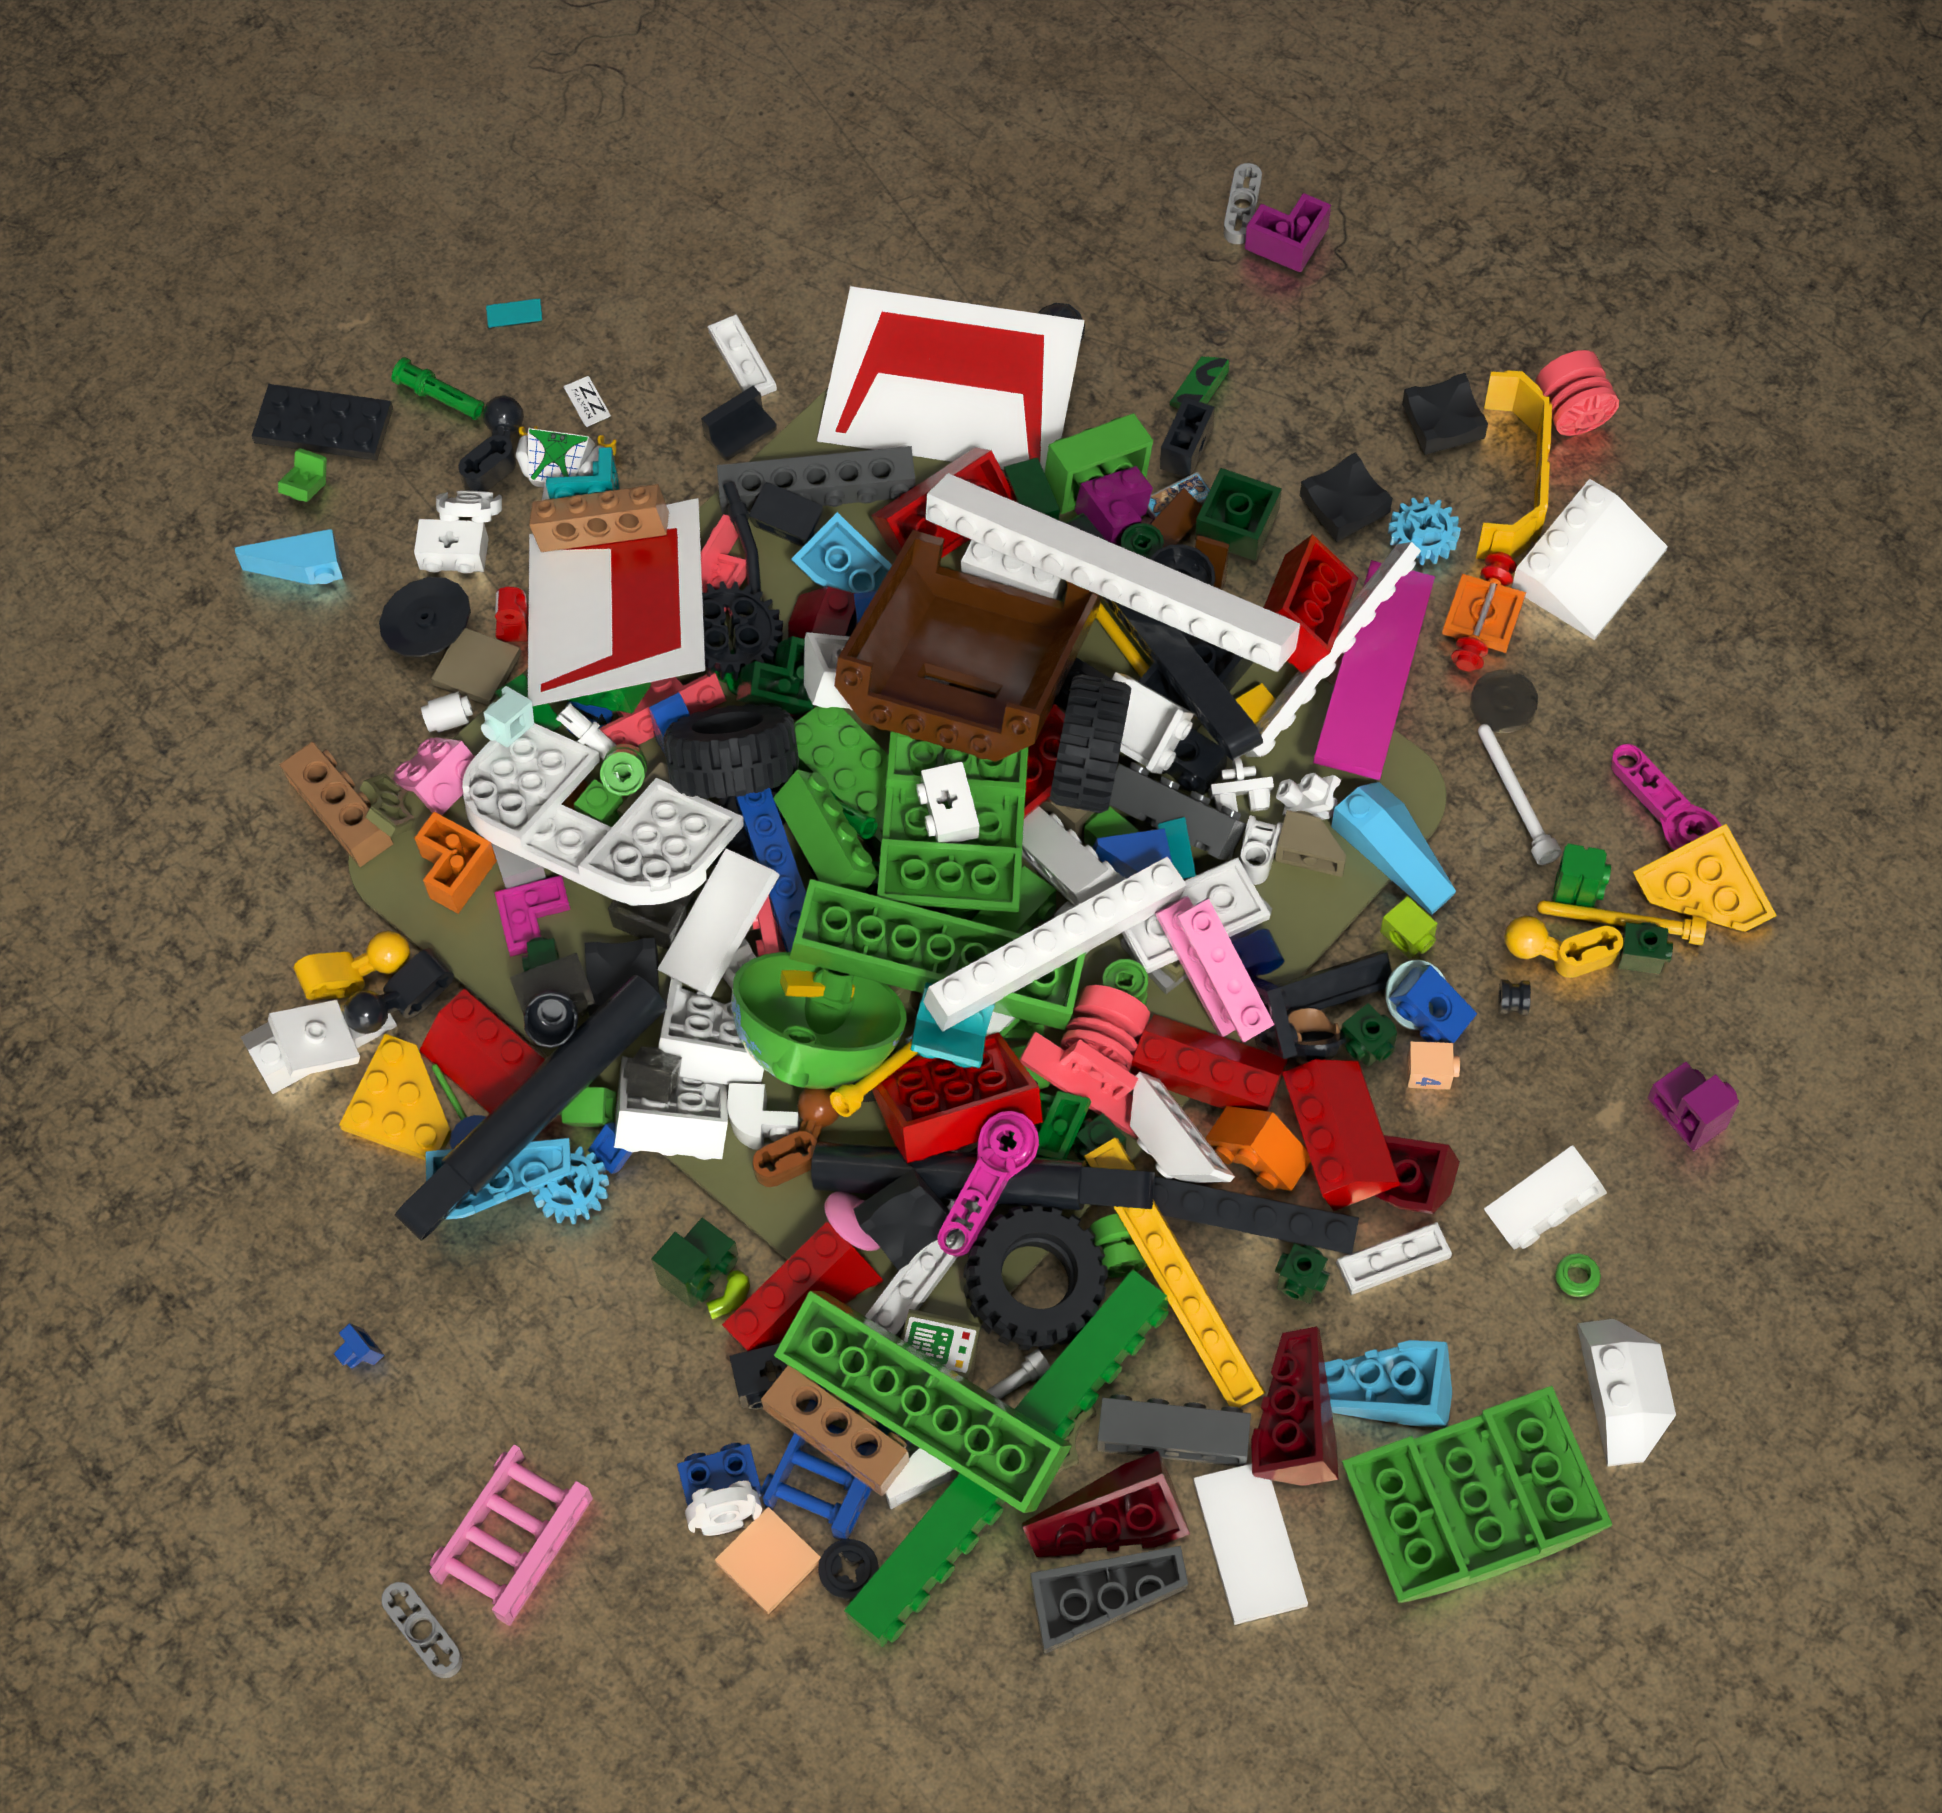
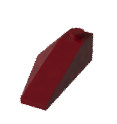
M827 586L799 595L788 622V638L794 636L805 639L806 632L850 637L857 626L854 602L855 593ZM810 711L801 715L789 714L793 719L799 720Z
M1384 1135L1401 1185L1374 1196L1398 1209L1434 1214L1452 1193L1460 1163L1457 1156L1448 1144Z
M1316 1326L1282 1333L1271 1370L1273 1378L1267 1397H1263L1261 1404L1263 1413L1259 1426L1254 1428L1251 1438L1252 1474L1258 1478L1302 1486L1339 1480L1337 1442L1320 1330Z
M1159 1451L1119 1466L1022 1523V1528L1036 1557L1081 1554L1084 1549L1105 1547L1107 1551H1117L1119 1546L1142 1545V1548H1154L1190 1534L1173 1482Z

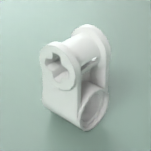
M1250 815L1243 838L1240 862L1253 885L1263 883L1269 876L1283 823L1278 822L1276 825L1257 821L1255 816ZM1250 861H1257V862H1259V863H1261V864H1260V865H1252V864H1250L1249 862H1250Z

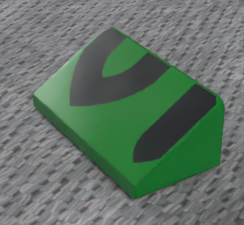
M1201 356L1171 399L1170 405L1179 409L1184 397L1207 404L1228 374L1229 360Z

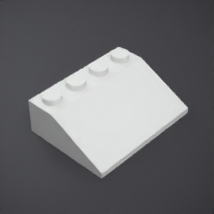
M1589 479L1517 566L1512 588L1526 592L1525 598L1595 640L1666 552L1668 546L1618 495Z

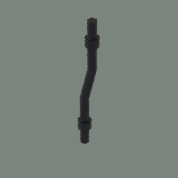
M731 481L723 485L729 504L727 511L731 522L736 525L745 552L748 585L751 586L750 594L755 595L761 591L758 549L748 522L750 515L744 502H741L736 484ZM774 655L773 665H775L776 655Z

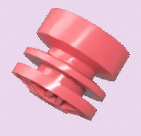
M1579 350L1564 354L1546 365L1535 379V383L1540 387L1543 395L1549 397V403H1552L1553 424L1562 435L1574 436L1592 431L1608 421L1619 408L1620 400L1609 380L1605 378L1606 373L1598 357L1592 351Z
M1102 985L1084 987L1081 989L1073 1009V1016L1075 1018L1068 1022L1067 1032L1063 1034L1061 1049L1066 1051L1080 1039L1083 1042L1094 1045L1101 1054L1113 1062L1123 1064L1130 1071L1132 1059L1138 1046L1136 1042L1140 1040L1149 1022L1150 1011L1141 1001L1124 991Z

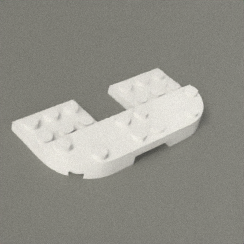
M536 723L508 748L497 741L490 740L468 765L462 785L465 810L471 826L480 836L505 850L602 895L632 906L667 903L691 894L707 880V868L744 826L743 816L699 796L690 797L686 796L685 793L681 794L670 783L658 778L654 779L613 827L562 805V803L600 762L599 752Z

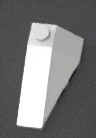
M339 1005L344 1016V1005ZM389 1013L383 1027L375 1033L360 1034L349 1026L348 1029L356 1048H359L397 1027V1024ZM269 1022L240 1037L272 1094L309 1075L290 1078Z

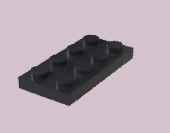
M268 384L252 433V439L256 444L291 449L301 448L312 452L377 461L391 418L393 405L388 400Z

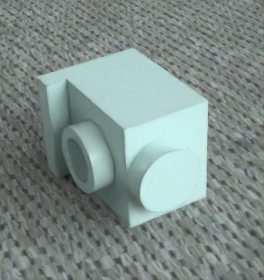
M505 686L501 690L502 697L490 704L487 710L484 711L485 722L481 725V730L489 740L497 741L508 748L534 725L532 700Z

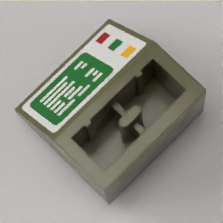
M909 1309L902 1340L968 1381L973 1382L981 1324Z

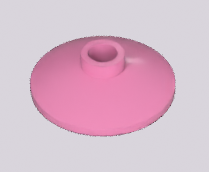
M846 1192L832 1193L826 1199L824 1207L826 1216L835 1231L857 1248L866 1251L880 1249V1246L861 1229L853 1210L863 1203L864 1200Z

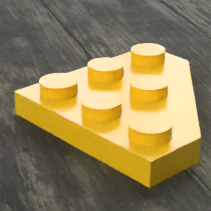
M1727 824L1632 873L1648 904L1690 917L1707 918V922L1743 933L1777 916Z
M384 1034L339 1126L343 1131L426 1161V1151L445 1150L452 1132L417 1045Z

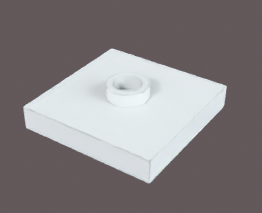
M337 1000L269 1013L268 1022L290 1078L358 1064L360 1055Z

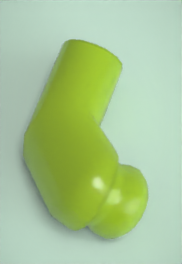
M739 1270L732 1271L727 1276L728 1282L724 1295L706 1302L712 1319L737 1310L746 1301L750 1289V1280L744 1272Z

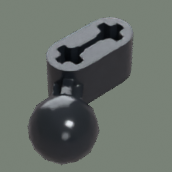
M505 395L496 396L487 402L483 411V419L488 429L492 431V436L460 460L458 468L465 490L488 491L515 469L516 459L511 443V435L521 427L524 413L520 404L513 397Z
M432 948L424 949L416 954L386 983L383 988L384 994L379 995L376 992L364 990L355 992L350 996L344 1005V1019L347 1025L355 1032L370 1034L381 1029L388 1019V1014L396 1010L404 1018H412L422 1012L452 983L454 974Z

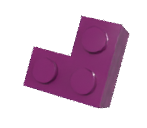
M1305 193L1301 195L1290 215L1260 204L1247 225L1245 249L1301 273L1329 228L1331 204Z
M1134 466L1081 483L1074 511L1077 515L1084 513L1106 541L1121 547V537L1124 531L1132 525L1141 523V516L1146 515L1153 487L1138 467Z
M1684 1062L1655 1082L1648 1095L1650 1102L1693 1152L1727 1129L1740 1102L1737 1099L1735 1090L1729 1083L1722 1082L1716 1074L1706 1081L1704 1075L1699 1070L1692 1069L1687 1062Z

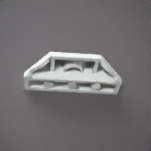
M1139 1072L1136 1075L1139 1079L1133 1090L1130 1127L1138 1136L1137 1144L1156 1160L1155 1167L1159 1173L1167 1179L1175 1178L1187 1183L1231 1182L1235 1177L1219 1158L1168 1092L1161 1080Z
M1615 1319L1578 1323L1579 1339L1607 1467L1644 1462L1676 1416L1661 1345Z

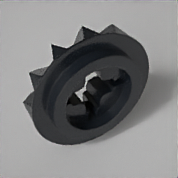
M843 1539L831 1544L824 1551L819 1561L818 1572L822 1586L833 1597L837 1596L848 1601L856 1597L878 1571L879 1565L874 1551L867 1544L855 1539ZM841 1557H844L845 1561H848L851 1566L859 1565L855 1570L857 1582L854 1583L847 1575L842 1577L838 1575L843 1571Z

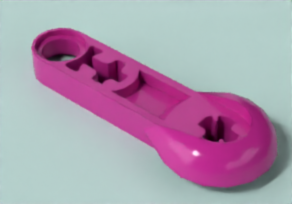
M1622 744L1614 750L1611 759L1612 771L1662 824L1666 842L1672 851L1722 826L1713 814L1690 804L1688 799L1638 747L1631 744ZM1623 755H1628L1635 759L1636 764L1632 767H1624L1619 764L1617 759ZM1643 781L1648 784L1654 782L1655 788L1653 789L1650 785L1643 787ZM1688 828L1692 831L1700 830L1699 836L1695 833L1687 834Z
M1014 1111L1000 1112L989 1118L982 1127L978 1138L977 1162L938 1234V1244L945 1253L958 1257L967 1254L971 1250L1008 1180L1027 1167L1036 1157L1039 1147L1038 1132L1033 1122L1024 1114ZM1009 1132L1015 1133L1013 1140L1017 1142L1015 1148L1008 1147V1151H1002L1004 1144L1000 1142L1003 1135L1009 1137ZM978 1197L977 1204L982 1207L979 1214L972 1212L967 1222L974 1224L972 1229L970 1230L967 1226L955 1222L958 1216L964 1220L969 1213V1209L965 1207L968 1200L974 1202ZM954 1229H960L965 1235V1242L961 1248L952 1250L947 1245V1235Z

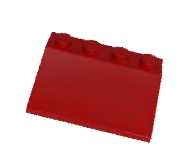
M999 1032L985 1037L983 1061L980 1068H964L955 1065L949 1060L917 1056L911 1058L872 1089L894 1144L907 1163L921 1161L930 1156L957 1150L963 1146L978 1142L984 1124L989 1118L1000 1112L1014 1111L1024 1114L1034 1125L1043 1122L1039 1086Z

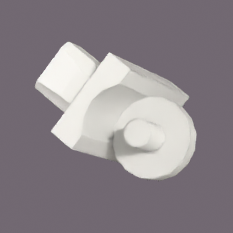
M1237 758L1233 761V769L1221 770L1222 780L1234 779L1235 781L1211 784V788L1208 789L1209 799H1214L1216 809L1219 811L1224 805L1238 812L1236 796L1247 794L1250 811L1267 810L1270 806V791L1274 784L1273 777L1244 780V777L1256 776L1255 766L1243 767L1241 758Z
M1310 773L1301 779L1300 784H1296L1291 779L1281 781L1276 798L1285 804L1282 815L1285 817L1287 810L1293 812L1306 811L1322 820L1331 818L1334 808L1337 806V799L1333 797V792L1340 785L1341 780L1335 775L1321 778L1315 773Z

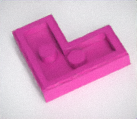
M561 875L495 892L510 957L528 953L527 942L533 938L541 937L537 918L571 910Z

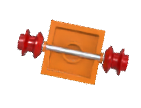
M1503 552L1486 556V566L1481 570V576L1484 580L1462 574L1447 615L1442 634L1458 639L1456 641V648L1458 650L1452 653L1451 658L1456 666L1463 671L1472 672L1481 669L1484 665L1482 657L1488 654V648L1506 653L1517 623L1526 592L1506 587L1513 581L1511 574L1516 571L1517 564L1510 555Z

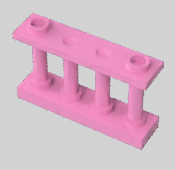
M1184 896L1155 912L1163 931L1219 1036L1224 1037L1236 1030L1241 1041L1246 1042L1274 1025L1208 898L1193 906L1189 897Z
M514 1444L508 1453L503 1452L499 1456L493 1468L495 1473L446 1547H440L435 1552L430 1562L432 1568L429 1571L434 1580L441 1585L450 1573L493 1599L492 1604H494L492 1611L497 1619L509 1626L593 1499L589 1488L575 1481L571 1489L566 1488L562 1490L521 1466L525 1457L521 1449ZM512 1478L556 1503L555 1508L557 1510L550 1521L545 1520L542 1522L500 1497ZM491 1509L535 1535L534 1539L536 1542L529 1553L524 1552L521 1554L479 1529ZM470 1541L514 1567L513 1571L515 1574L508 1585L503 1584L500 1586L458 1561Z

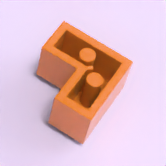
M433 812L414 838L421 857L434 863V866L423 879L430 899L459 914L497 859L490 841Z
M1226 1106L1205 1138L1223 1163L1228 1165L1231 1163L1243 1164L1251 1168L1257 1175V1181L1269 1190L1282 1189L1292 1191L1311 1162L1307 1149L1274 1112Z

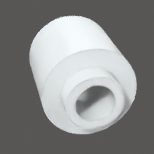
M459 691L430 700L428 705L421 707L429 732L437 730L440 733L468 724V716L473 715L468 696L461 697Z

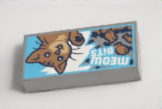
M1196 472L1152 494L1147 514L1153 520L1183 488L1203 506L1210 488L1201 475Z

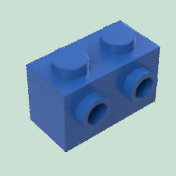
M731 1443L723 1446L720 1452L710 1455L695 1453L687 1456L684 1462L677 1464L687 1506L693 1502L692 1494L700 1489L711 1488L716 1491L729 1488L730 1485L738 1481H749L752 1489L757 1491L759 1497L763 1496L750 1444Z

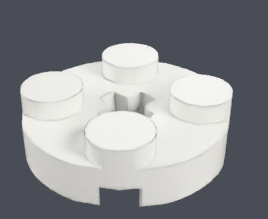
M464 490L457 491L456 498L448 499V492L436 496V510L440 513V520L456 521L459 520L460 516L472 517L473 522L492 521L491 516L498 515L502 511V496L498 495L493 499L492 492Z
M738 1481L730 1485L729 1488L716 1491L711 1488H704L692 1494L693 1502L686 1508L685 1516L691 1532L695 1533V1528H701L703 1535H720L744 1527L743 1519L751 1514L753 1521L757 1519L762 1512L759 1495L757 1491L752 1489L751 1483L749 1481Z

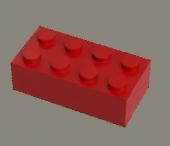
M1313 534L1285 554L1263 607L1300 623L1297 647L1287 662L1294 665L1301 673H1304L1331 653L1359 579Z

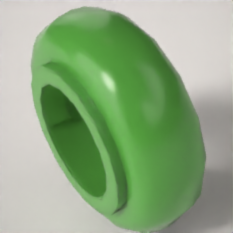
M1576 1253L1562 1258L1556 1267L1555 1277L1558 1286L1566 1294L1574 1297H1586L1592 1294L1599 1286L1601 1274L1598 1265L1593 1259L1587 1255ZM1575 1267L1583 1269L1588 1275V1281L1585 1283L1572 1281L1568 1276V1270Z

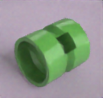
M619 744L612 747L606 753L600 769V779L604 787L610 793L618 796H628L636 792L642 786L647 771V760L644 753L638 747L631 744Z
M1120 959L1112 962L1103 974V986L1124 991L1137 998L1146 1006L1148 974L1145 968L1131 959Z
M1117 1213L1102 1217L1090 1225V1229L1096 1235L1093 1240L1095 1246H1102L1105 1257L1102 1260V1264L1108 1267V1278L1127 1277L1132 1270L1138 1273L1147 1266Z

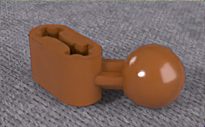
M805 1088L797 1101V1111L802 1119L799 1131L760 1148L753 1156L755 1177L761 1185L765 1187L778 1186L811 1170L813 1152L822 1128L833 1124L840 1115L834 1110L830 1102V1095L835 1089ZM802 1147L805 1151H808V1155L802 1156L796 1149ZM770 1162L776 1169L770 1172L767 1167L764 1168V1164Z

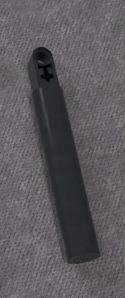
M633 974L575 1030L574 1034L564 1045H560L441 1160L443 1166L404 1202L394 1216L420 1241L429 1236L471 1194L476 1196L667 1009V1005L660 994L646 980Z
M819 1141L815 1146L812 1157V1185L815 1190L875 1195L914 1169L940 1200L956 1201L977 1162L978 1153L946 1151L921 1161L907 1163L897 1147ZM1035 1157L1027 1167L1008 1180L996 1204L1017 1206L1042 1204L1043 1208H1052L1053 1206L1069 1210H1083L1085 1204L1152 1209L1155 1172L1087 1167L1086 1161Z

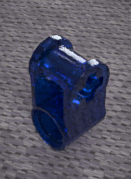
M1268 929L1257 930L1248 936L1231 941L1248 975L1259 976L1269 974L1280 968L1285 962L1280 949Z

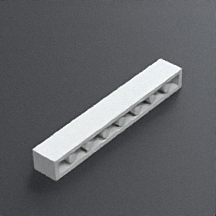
M1167 856L929 986L923 1003L943 1032L1003 999L1008 994L1021 989L1081 954L1155 915V912L1180 899L1187 884Z

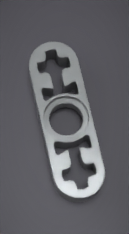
M1252 163L1241 164L1234 171L1223 232L1225 239L1232 244L1245 243L1247 225L1257 208L1262 172L1257 165ZM1245 177H1251L1249 188L1243 187ZM1239 199H1246L1251 205L1247 208H1239L1234 203ZM1237 219L1242 220L1240 231L1234 230Z
M396 1582L389 1585L382 1594V1606L430 1671L439 1678H450L457 1674L462 1666V1654L410 1585L404 1582ZM398 1593L402 1597L409 1594L405 1601L413 1613L408 1617L399 1606L391 1608L395 1604L393 1597ZM427 1620L431 1622L432 1632L429 1637L423 1640H417L412 1637V1628L418 1621ZM436 1642L445 1654L453 1652L449 1657L452 1663L447 1667L443 1664L435 1666L439 1659L430 1647Z

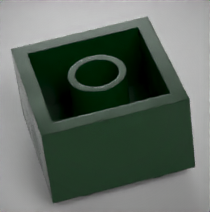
M1220 468L1196 519L1195 540L1197 536H1204L1229 544V552L1256 561L1279 512L1282 488Z

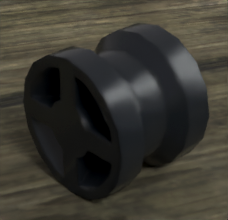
M1501 979L1498 992L1499 1014L1517 1011L1520 1015H1528L1531 1000L1530 981L1522 980L1520 983L1515 984L1509 980Z

